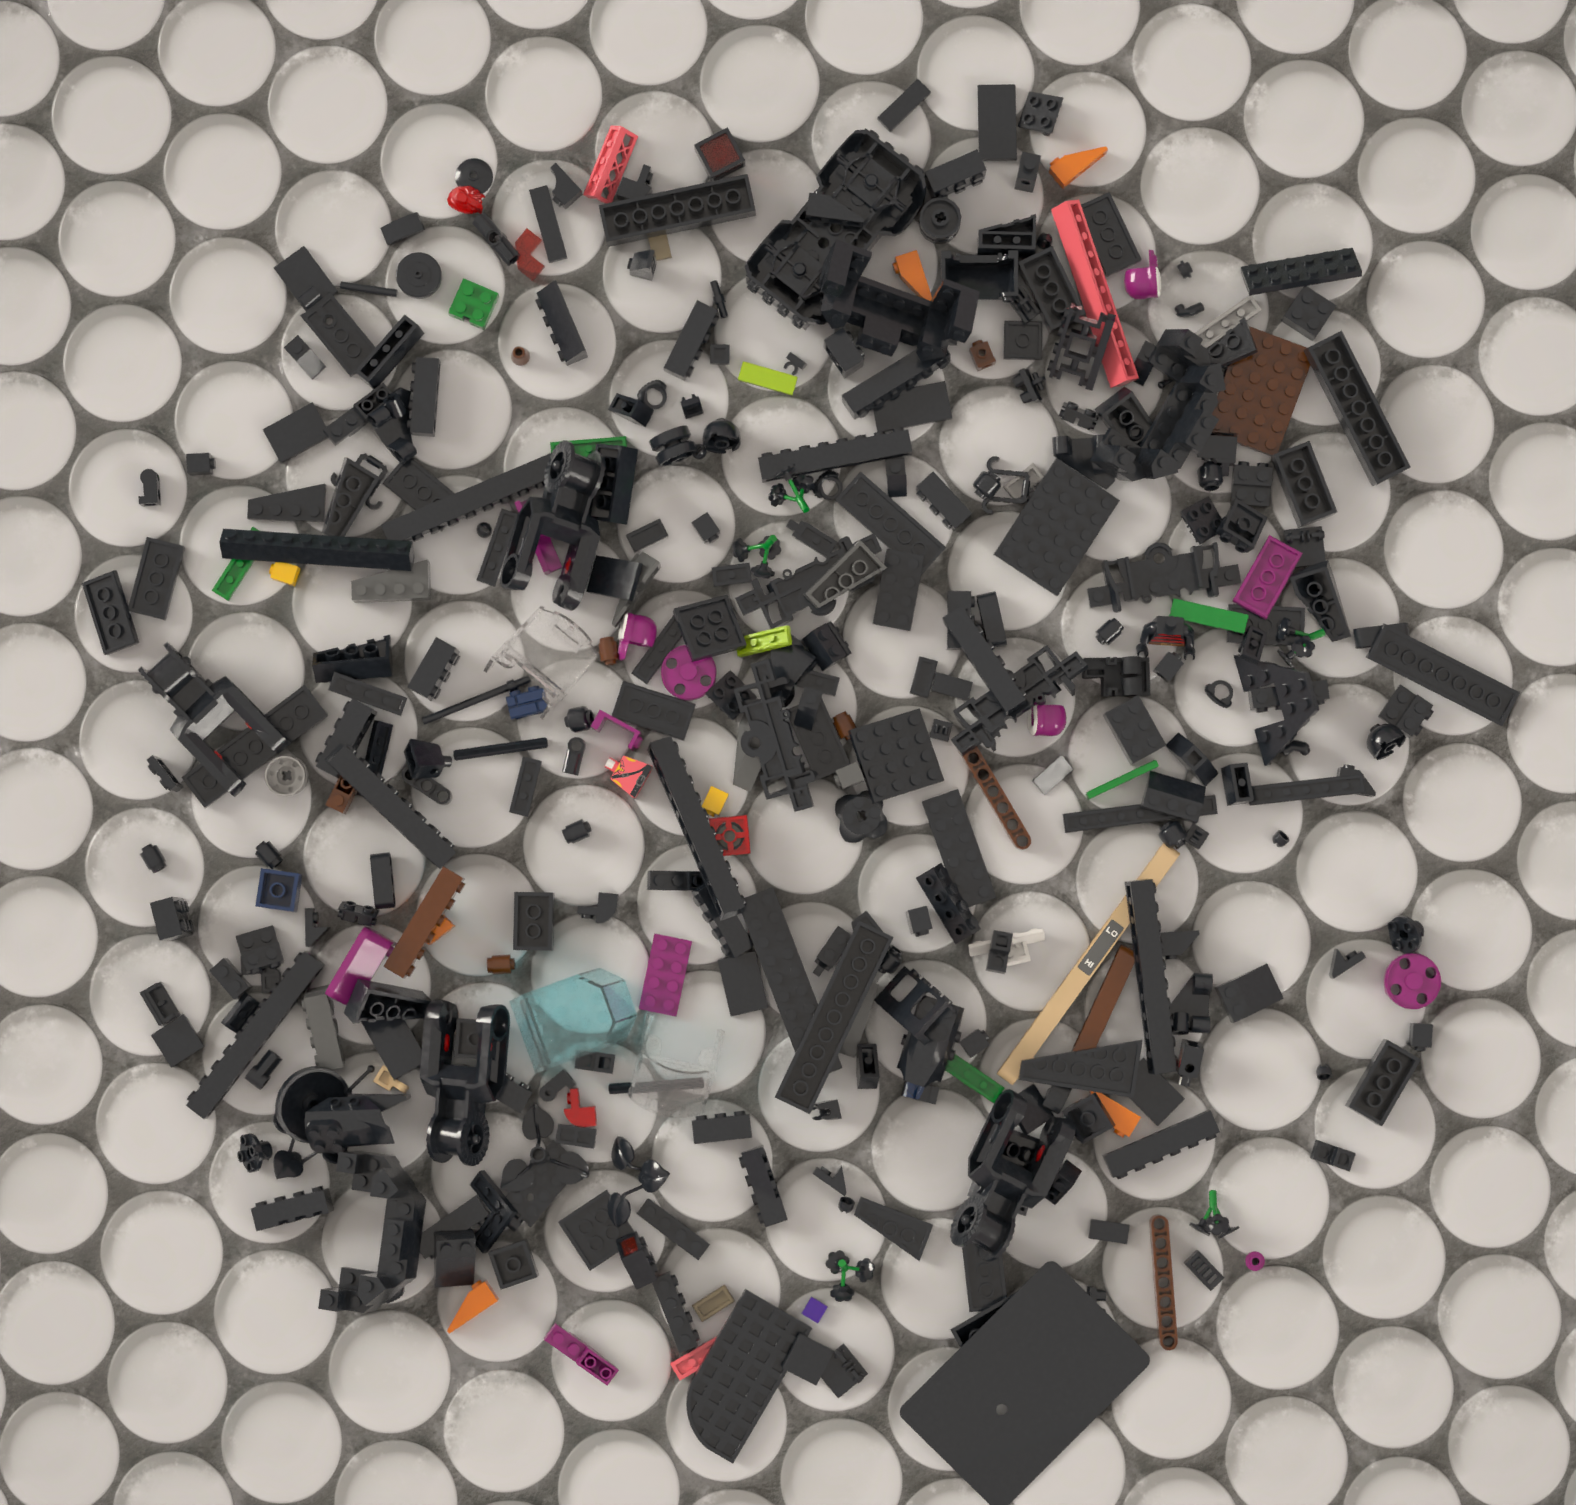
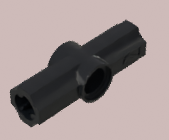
M485 212L474 218L473 225L483 235L486 242L493 247L508 266L514 264L519 259L520 253L510 243L507 236L500 231ZM499 235L498 242L494 243V237Z

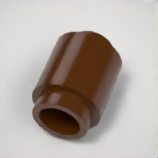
M615 637L599 639L600 661L605 663V666L615 665L616 661L619 660L618 645Z
M844 711L833 717V724L840 738H845L848 741L850 740L848 731L857 727L850 714L848 715Z
M510 954L493 955L492 958H487L488 973H493V975L511 974L512 970H515V958H511Z

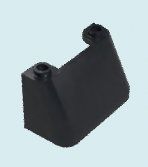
M1008 250V254L1003 256L1002 253H998V255H960V253H956V256L951 254V251H941V283L943 279H947L980 291L978 300H1002L1004 303H1012L1014 299L1018 298V250Z

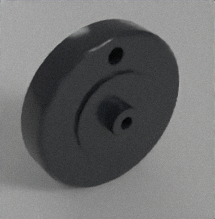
M422 252L411 253L405 256L398 264L396 281L404 294L411 298L423 299L433 295L438 290L442 281V271L438 262L432 256Z

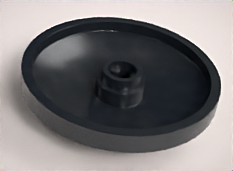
M321 1066L306 1067L292 1074L281 1086L275 1103L276 1118L283 1131L299 1142L309 1143L305 1133V1112L327 1098L348 1097V1095L344 1094V1089L348 1087L345 1080L333 1070Z

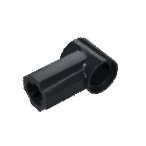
M574 737L569 740L562 772L579 775L583 754L586 749V743L583 739ZM576 740L582 744V748L579 751L572 749V743Z
M269 1049L259 1063L251 1068L245 1079L261 1090L283 1059Z

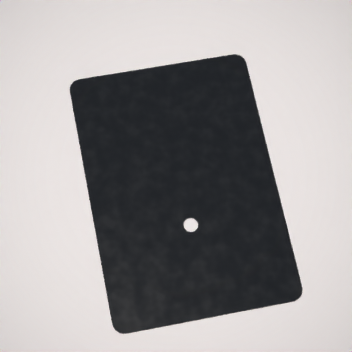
M1049 1261L902 1405L900 1416L989 1505H1009L1148 1367L1150 1357L1058 1263ZM1000 1404L1007 1406V1412L1004 1415H999L996 1412V1408Z

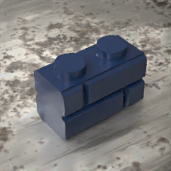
M539 685L529 687L528 691L521 693L520 690L510 692V696L506 697L511 720L549 711L544 688H539Z

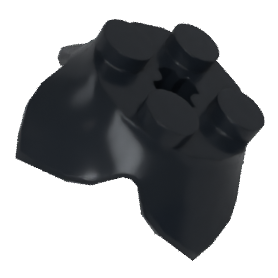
M868 790L862 791L858 795H844L835 803V813L840 819V834L845 842L857 843L866 837L878 838L887 831V818L882 811L883 801L873 804ZM858 811L860 813L861 811L865 812V817H867L865 821L863 819L862 821L857 820L858 816L856 813Z

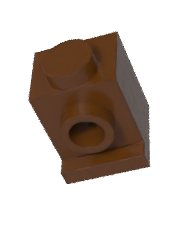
M978 340L972 343L969 352L977 372L995 365L996 359L993 356L988 341ZM984 350L986 354L980 356L979 351Z

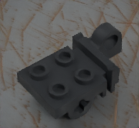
M1149 657L1083 658L1088 668L1082 672V679L1100 678L1101 697L1151 695Z

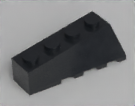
M390 635L383 636L384 639L375 641V639L367 640L366 644L358 646L355 643L349 644L341 650L337 647L313 653L312 667L315 682H331L334 672L353 679L391 677L393 661Z
M761 1145L741 1152L742 1157H739L742 1169L746 1168L748 1175L745 1176L748 1187L752 1186L754 1194H751L754 1206H759L760 1212L757 1215L760 1224L764 1223L765 1227L788 1220L764 1146Z

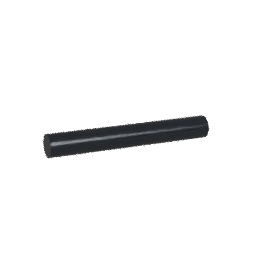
M343 281L340 283V289L392 297H397L398 293L397 289Z

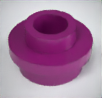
M1253 1251L1246 1256L1245 1264L1250 1270L1258 1271L1263 1268L1265 1259L1261 1253ZM1253 1258H1258L1259 1262L1257 1265L1252 1264Z

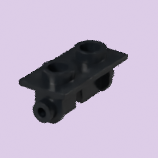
M1068 401V403H1063L1062 408H1065V410L1061 409L1058 415L1062 417V420L1074 424L1075 419L1079 418L1077 426L1087 430H1094L1096 423L1093 421H1098L1099 419L1095 411L1087 408L1086 410L1078 408L1079 405L1074 402Z
M342 901L338 908V917L341 920L353 923L356 917H359L358 924L371 927L372 925L376 926V917L380 910H376L369 905H357L353 901Z

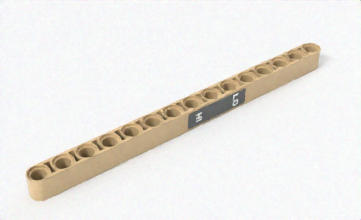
M1163 843L1137 880L1153 879L1157 887L1180 853L1174 848H1168ZM1126 895L998 1070L997 1075L1011 1085L1018 1079L1021 1060L1034 1057L1129 926Z

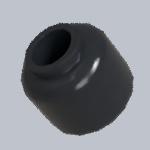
M1207 461L1198 468V483L1204 490L1214 491L1222 485L1223 475L1220 465L1214 464L1213 461Z
M990 470L988 472L982 471L973 483V487L976 489L974 493L982 499L985 497L993 498L1001 488V483L999 482L1001 479Z
M585 706L569 709L567 716L564 718L565 725L574 733L589 730L594 721L592 710Z
M1170 820L1159 828L1158 836L1168 848L1175 847L1178 849L1186 843L1184 839L1187 837V832L1178 821L1173 822Z
M890 945L878 971L883 974L886 972L894 973L903 961L902 952L895 946Z

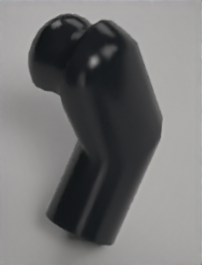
M1199 302L1185 309L1183 304H1179L1174 310L1178 317H1188L1204 311V306Z

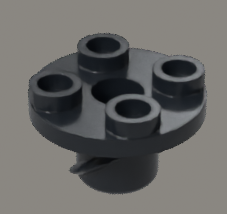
M1402 915L1388 923L1389 936L1394 950L1410 954L1420 948L1422 936H1424V927L1419 921Z
M252 1133L241 1135L240 1151L237 1153L238 1161L240 1163L243 1162L244 1167L249 1173L257 1172L262 1166V1161H269L272 1157V1146L268 1141H259L256 1135Z

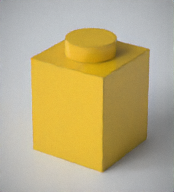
M275 562V564H271L269 574H271V579L295 587L301 569L289 563Z
M711 786L702 804V808L706 809L708 815L712 817L715 814L719 816L729 794Z

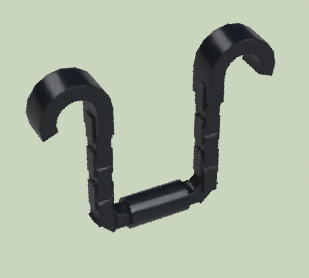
M367 453L360 454L356 460L357 464L360 465L363 459H367L368 463L378 469H382L379 475L380 479L365 502L370 509L377 510L382 506L383 502L378 501L376 505H371L370 499L386 476V473H388L387 466H384L383 462L373 456H368ZM334 472L331 475V483L336 487L335 479L337 475Z
M992 456L988 459L987 469L997 475L1024 476L1025 480H1023L1021 494L1023 498H985L982 502V508L990 515L993 514L992 509H987L989 502L1024 504L1028 501L1027 496H1029L1031 481H1029L1030 476L1027 472L992 469V463L1000 459L997 456Z

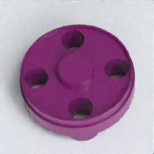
M686 645L676 647L670 651L662 663L661 678L668 692L678 699L686 701L700 699L706 695L705 693L716 681L717 670L713 658L710 657L692 662ZM668 660H676L677 666L674 669L668 668L666 665ZM705 676L711 678V684L708 686H703L700 682ZM678 685H683L686 688L685 692L681 695L675 693V687Z
M1410 953L1397 956L1386 968L1384 974L1385 993L1396 1005L1402 1008L1420 1009L1426 1007L1435 1000L1440 991V972L1435 963L1424 955ZM1403 958L1408 962L1406 969H1402L1399 965L1400 960ZM1429 967L1434 971V975L1431 978H1428L1425 974L1426 969ZM1394 984L1399 987L1397 995L1391 992V987ZM1420 993L1425 996V1001L1422 1004L1417 1002V996Z

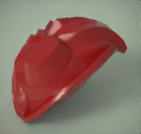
M459 186L449 193L447 202L450 207L459 212L481 214L483 210L482 198H485V196L472 186Z

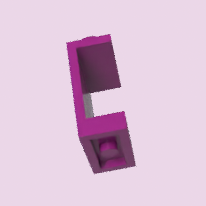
M599 710L591 724L593 730L600 733L606 720L634 734L628 745L629 750L633 751L634 748L638 749L643 741L640 731Z

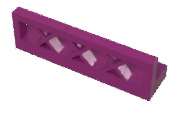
M527 500L514 502L518 513ZM540 535L535 553L544 574L547 575L563 567L551 538Z

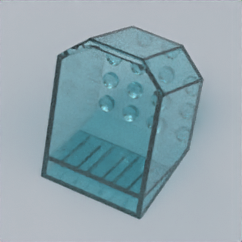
M601 968L568 977L509 1001L535 1074L627 1040L638 1016L625 979Z

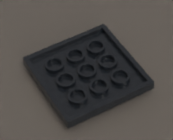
M920 708L848 731L873 804L944 781Z

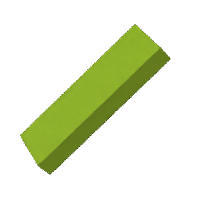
M744 361L738 376V381L793 396L798 379L797 376Z
M785 625L745 635L744 639L747 646L737 650V656L744 657L792 645L790 626Z

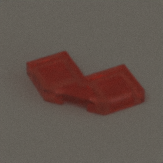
M526 228L515 242V248L520 253L517 266L521 273L531 281H534L545 268L542 263L531 256L542 242V239Z

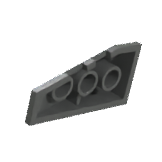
M643 551L640 555L637 553L631 560L641 563L643 566L633 601L619 600L612 621V626L615 628L661 568L659 561Z

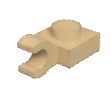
M384 1065L373 1080L374 1083L389 1092L394 1087L406 1094L409 1089L407 1085L398 1081V1079L394 1081Z

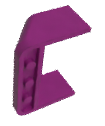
M364 927L329 984L325 995L347 1006L357 980L371 981L383 959L390 956L395 948L393 946H396L397 943L370 927Z

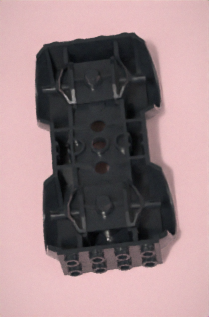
M866 128L864 130H855L835 151L816 176L819 188L816 191L824 192L825 195H829L864 218L863 228L840 225L841 230L834 233L830 230L831 223L806 220L807 201L792 221L781 220L744 265L747 288L754 294L759 293L767 305L771 306L773 304L778 308L776 311L784 318L788 316L793 320L791 323L798 329L803 328L806 331L810 324L824 325L828 323L820 312L824 293L819 287V280L823 263L835 240L838 239L870 251L882 236L893 237L902 233L917 216L925 200L926 183L923 169L918 165L913 166L909 163V159L904 154L895 152L894 147L886 141L884 143L881 141L875 131H869ZM819 239H828L829 246L824 249L818 246Z

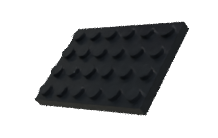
M1056 458L993 555L1053 595L1058 596L1120 500Z

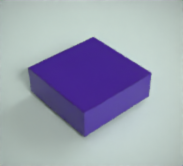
M811 1296L801 1314L819 1323L828 1306Z

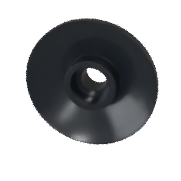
M467 159L456 170V184L458 187L472 186L484 194L493 182L492 169L481 159ZM475 172L477 176L476 178H471L470 174Z

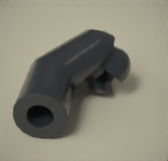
M1293 740L1284 747L1282 753L1284 756H1287L1293 751H1297L1306 756L1310 753L1309 744Z

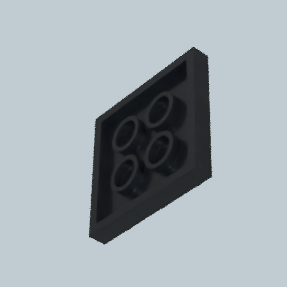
M728 595L674 608L673 614L692 662L746 648V641Z
M605 1190L558 1222L590 1271L619 1252L616 1240L635 1232L628 1221L618 1228L610 1220L607 1205L611 1195L608 1190Z

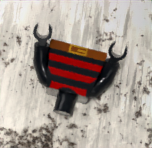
M1156 616L1152 622L1144 625L1140 637L1141 643L1136 646L1137 656H1139L1140 652L1144 651V656L1147 657L1149 654L1147 644L1186 646L1184 649V659L1186 660V655L1188 654L1193 656V660L1195 659L1196 651L1193 647L1194 630L1184 622L1183 617Z

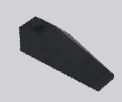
M1329 561L1310 565L1290 576L1296 596L1304 603L1310 614L1315 617L1330 640L1334 642L1351 637Z

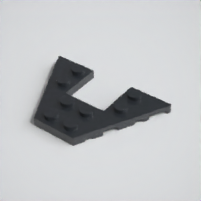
M1240 654L1234 655L1244 692L1270 684L1275 685L1284 720L1254 729L1264 766L1271 765L1273 759L1284 750V747L1297 736V732L1319 711L1310 674L1306 671H1298L1294 668L1279 666L1267 661H1259L1257 665H1254L1239 658Z

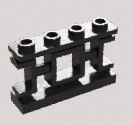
M1071 303L1070 308L1066 307L1063 316L1066 319L1065 326H1060L1057 336H1060L1061 339L1059 343L1055 342L1052 353L1056 355L1054 360H1050L1047 371H1050L1049 378L1057 377L1056 379L1059 380L1062 371L1080 376L1078 385L1086 386L1085 389L1093 391L1116 315L1110 313L1105 315L1101 312L1097 321L1080 316L1082 306H1075V303ZM1072 313H1075L1074 322L1083 324L1082 329L1079 331L1072 328L1070 335H1066ZM1105 322L1100 342L1096 344L1097 336L1089 334L1090 326L1100 329L1101 323ZM1073 337L1091 342L1088 355L1069 350ZM1064 348L1063 356L1072 359L1071 365L1061 363L1059 370H1056L1061 349ZM1091 357H1094L1089 377L1086 379V370L1078 368L1079 362L1089 364Z

